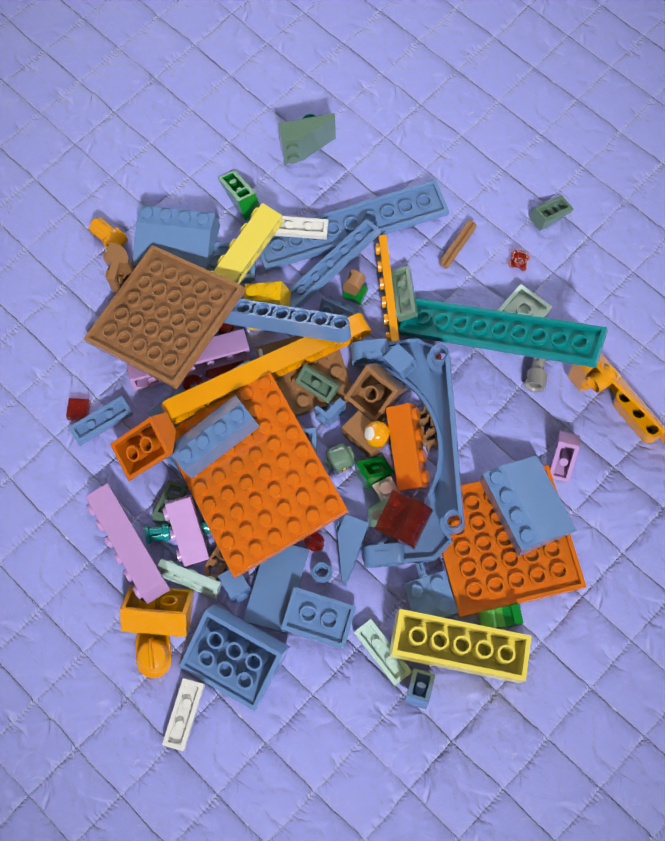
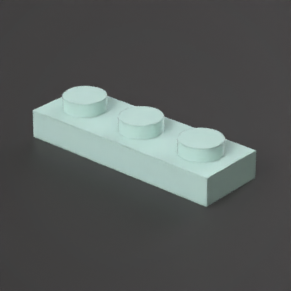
M161 559L157 565L163 578L215 599L218 598L221 592V582L212 576H203L196 570L183 568L171 560Z
M372 619L354 632V635L394 687L412 674L404 660L388 657L390 642Z

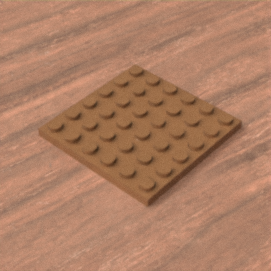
M152 245L83 339L86 343L177 390L246 290L240 284Z

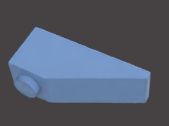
M346 514L343 520L339 519L335 529L338 532L342 586L345 587L348 584L369 530L368 522Z

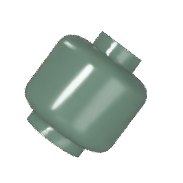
M344 443L327 449V458L323 459L328 470L333 469L336 474L354 466L353 461L356 460L349 445L346 446Z

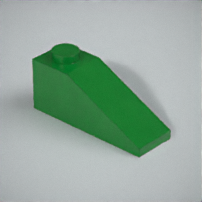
M235 170L218 177L219 182L238 213L244 220L250 219L254 209L260 207L256 193Z

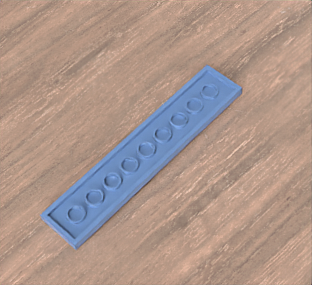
M435 179L312 217L328 219L327 240L273 236L260 254V258L265 272L331 252L366 219L380 229V235H386L449 215V209Z

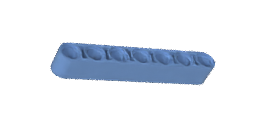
M240 299L224 321L225 324L338 343L347 342L351 338L350 321L344 315Z

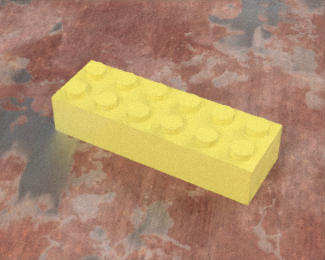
M399 609L395 615L388 657L521 683L526 681L532 636Z

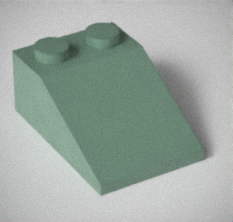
M335 113L278 123L284 164L303 161L336 139Z

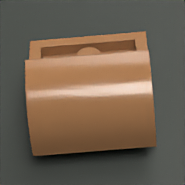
M110 242L108 249L104 251L103 259L108 266L105 277L114 295H116L134 268L126 250L121 245Z

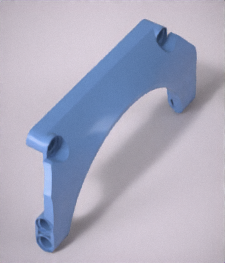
M417 338L391 342L387 339L353 342L351 344L352 365L358 368H365L368 364L378 363L393 377L409 387L429 411L438 439L437 470L426 499L418 511L397 531L374 543L363 545L364 567H389L435 561L453 543L450 534L461 533L466 524L449 350L443 344L431 345ZM397 343L418 364L404 380L383 359L385 352ZM438 354H446L443 359H436ZM454 517H458L460 523L455 527L450 526L449 521Z

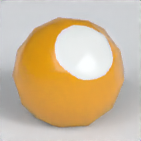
M371 422L364 430V439L371 447H382L389 437L390 430L384 422Z

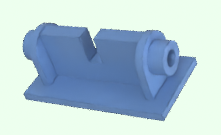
M331 296L321 298L320 312L344 315L347 318L361 313L359 309H355L347 304L345 307H342L343 303Z

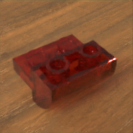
M393 490L374 529L415 550L433 510L423 502Z

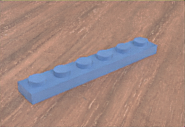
M368 219L363 221L289 289L291 291L289 307L300 308L375 240L381 234L380 229Z

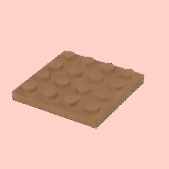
M294 336L255 347L257 357L259 358V349H262L264 356L303 338V336ZM340 349L309 363L342 384L330 403L336 402L339 398L348 403L349 401L345 396L350 390L351 384ZM303 366L275 379L296 417L313 413L316 405L321 409H326L330 404L295 382Z

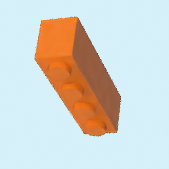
M412 403L387 407L386 414L398 491L406 492L428 488L430 474L426 470L425 465L427 454L422 445L424 434L419 426L421 417L419 408Z

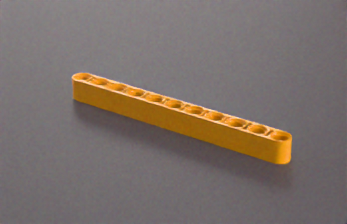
M362 313L354 314L348 317L351 338L347 342L338 343L303 337L162 402L161 408L164 413L167 412L173 425L197 415L268 372H271L274 379L304 366V364H309L367 337L371 333V329Z

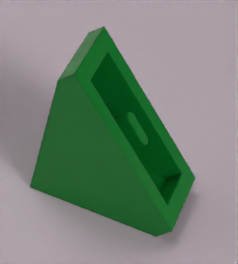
M384 456L361 460L356 463V474L366 489L394 474Z

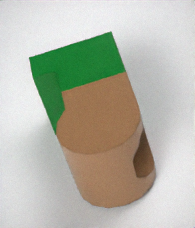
M350 270L348 278L343 284V298L359 305L362 304L368 292V287L363 285L366 279L363 273L358 270Z

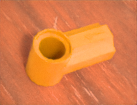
M101 217L91 221L89 231L100 239L107 249L110 242L121 246L128 242V238L120 229H114Z

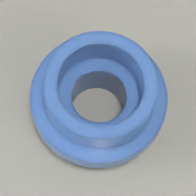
M324 561L315 563L311 569L312 578L318 583L329 581L333 574L330 564ZM320 569L326 571L324 576L318 575Z

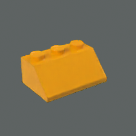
M130 585L120 608L121 631L152 635H171L174 637L187 636L191 624L194 590L170 588L168 592L147 604L143 597L138 599L132 588L136 585Z

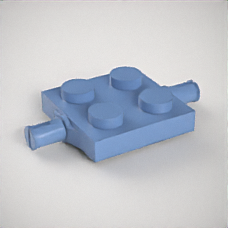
M420 562L422 571L419 563L415 564L419 577L414 581L403 584L411 610L443 618L459 613L445 571L427 574L424 562Z

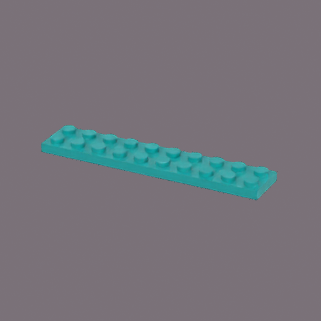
M416 298L418 316L401 321L398 329L400 335L594 368L597 367L608 333L607 327L418 298Z

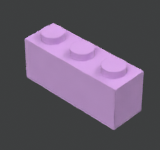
M191 494L166 502L163 514L166 521L170 520L172 529H169L172 541L177 542L179 549H176V555L179 562L183 561L185 567L210 559L208 546Z

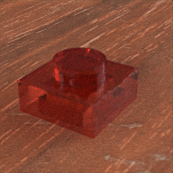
M69 398L66 418L68 420L80 421L88 416L90 400Z

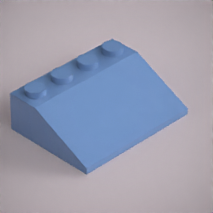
M141 205L136 221L132 260L133 268L138 265L153 245L209 270L215 248L214 245L220 229V223L216 214Z
M537 455L501 465L482 474L480 483L518 557L577 531Z
M214 604L205 610L179 668L255 711L278 672L290 646Z

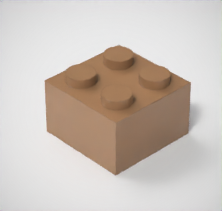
M373 363L365 366L345 398L373 422H381L387 418L386 408L395 406L407 390V387L378 363Z

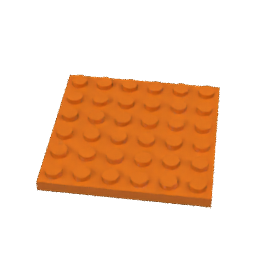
M549 465L543 466L556 490ZM480 481L462 485L465 528L461 533L450 534L453 543L442 553L451 591L459 612V618L499 607L522 604L573 592L587 587L570 534L518 557ZM454 517L449 521V525L452 527L460 523L458 517Z

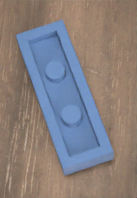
M120 396L68 428L79 446L132 416L133 412L123 396Z

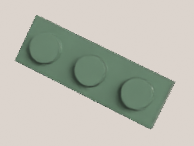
M409 265L391 271L398 321L401 322L417 317V304Z

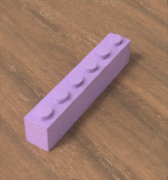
M244 329L214 336L186 377L251 360L252 357ZM126 364L129 380L134 391L163 384V382Z
M108 483L86 495L85 497L89 502L86 507L92 516L96 515L98 518L95 523L101 532H106L107 536L104 539L110 549L115 548L116 553L113 555L118 564H124L126 569L123 570V573L129 582L133 580L136 585L132 589L138 599L143 597L148 604L170 590L169 586Z

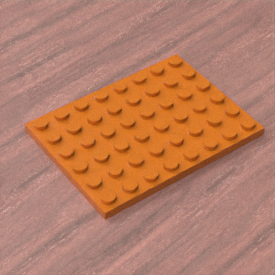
M271 372L261 376L175 427L176 441L235 395L260 426L194 478L188 476L177 463L234 578L244 574L349 512Z

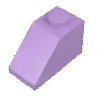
M559 431L550 465L553 479L569 483L580 448V435Z

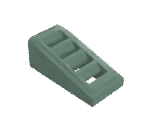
M559 196L533 208L529 218L539 230H543L571 213L574 208L563 196Z
M168 480L152 513L154 523L171 525L170 520L166 521L163 514L166 502L170 501L167 498L174 500L186 496L188 486ZM170 490L180 492V494L171 493Z

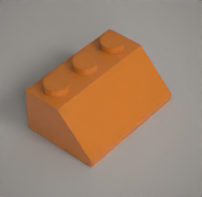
M167 412L149 417L110 444L128 481L133 480L173 454L176 429Z

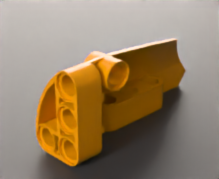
M602 353L596 368L572 365L568 378L579 391L592 388L595 392L599 393L609 387L615 394L613 399L614 408L638 437L645 443H653L660 439L665 444L664 425ZM619 397H625L628 402H623ZM633 413H639L642 418L635 417ZM646 428L654 430L655 434H650Z

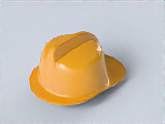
M139 633L135 642L138 670L148 678L163 676L171 666L172 658L169 635Z

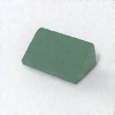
M304 364L295 380L297 384L327 403H330L342 386V384L311 364Z

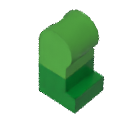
M520 604L478 613L480 624L486 627L498 629L519 626L524 623Z

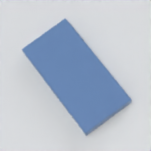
M292 545L260 564L243 618L244 621L285 634V631L280 630L292 589L293 587L299 588L309 549Z

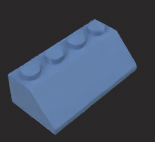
M235 395L174 442L172 456L188 476L194 478L260 426Z

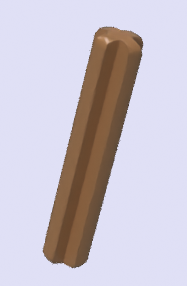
M472 220L466 222L441 258L439 263L441 267L449 268L476 229L477 224Z

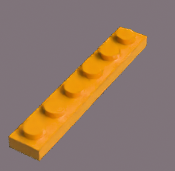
M379 235L378 243H375L376 255H380V260L377 261L378 272H382V278H379L380 290H384V296H381L382 308H386V314H383L384 326H388L389 331L385 332V336L389 342L399 341L387 235Z

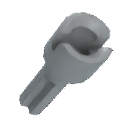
M533 357L532 368L527 371L525 388L527 390L542 392L546 388L548 374L544 370L545 359Z

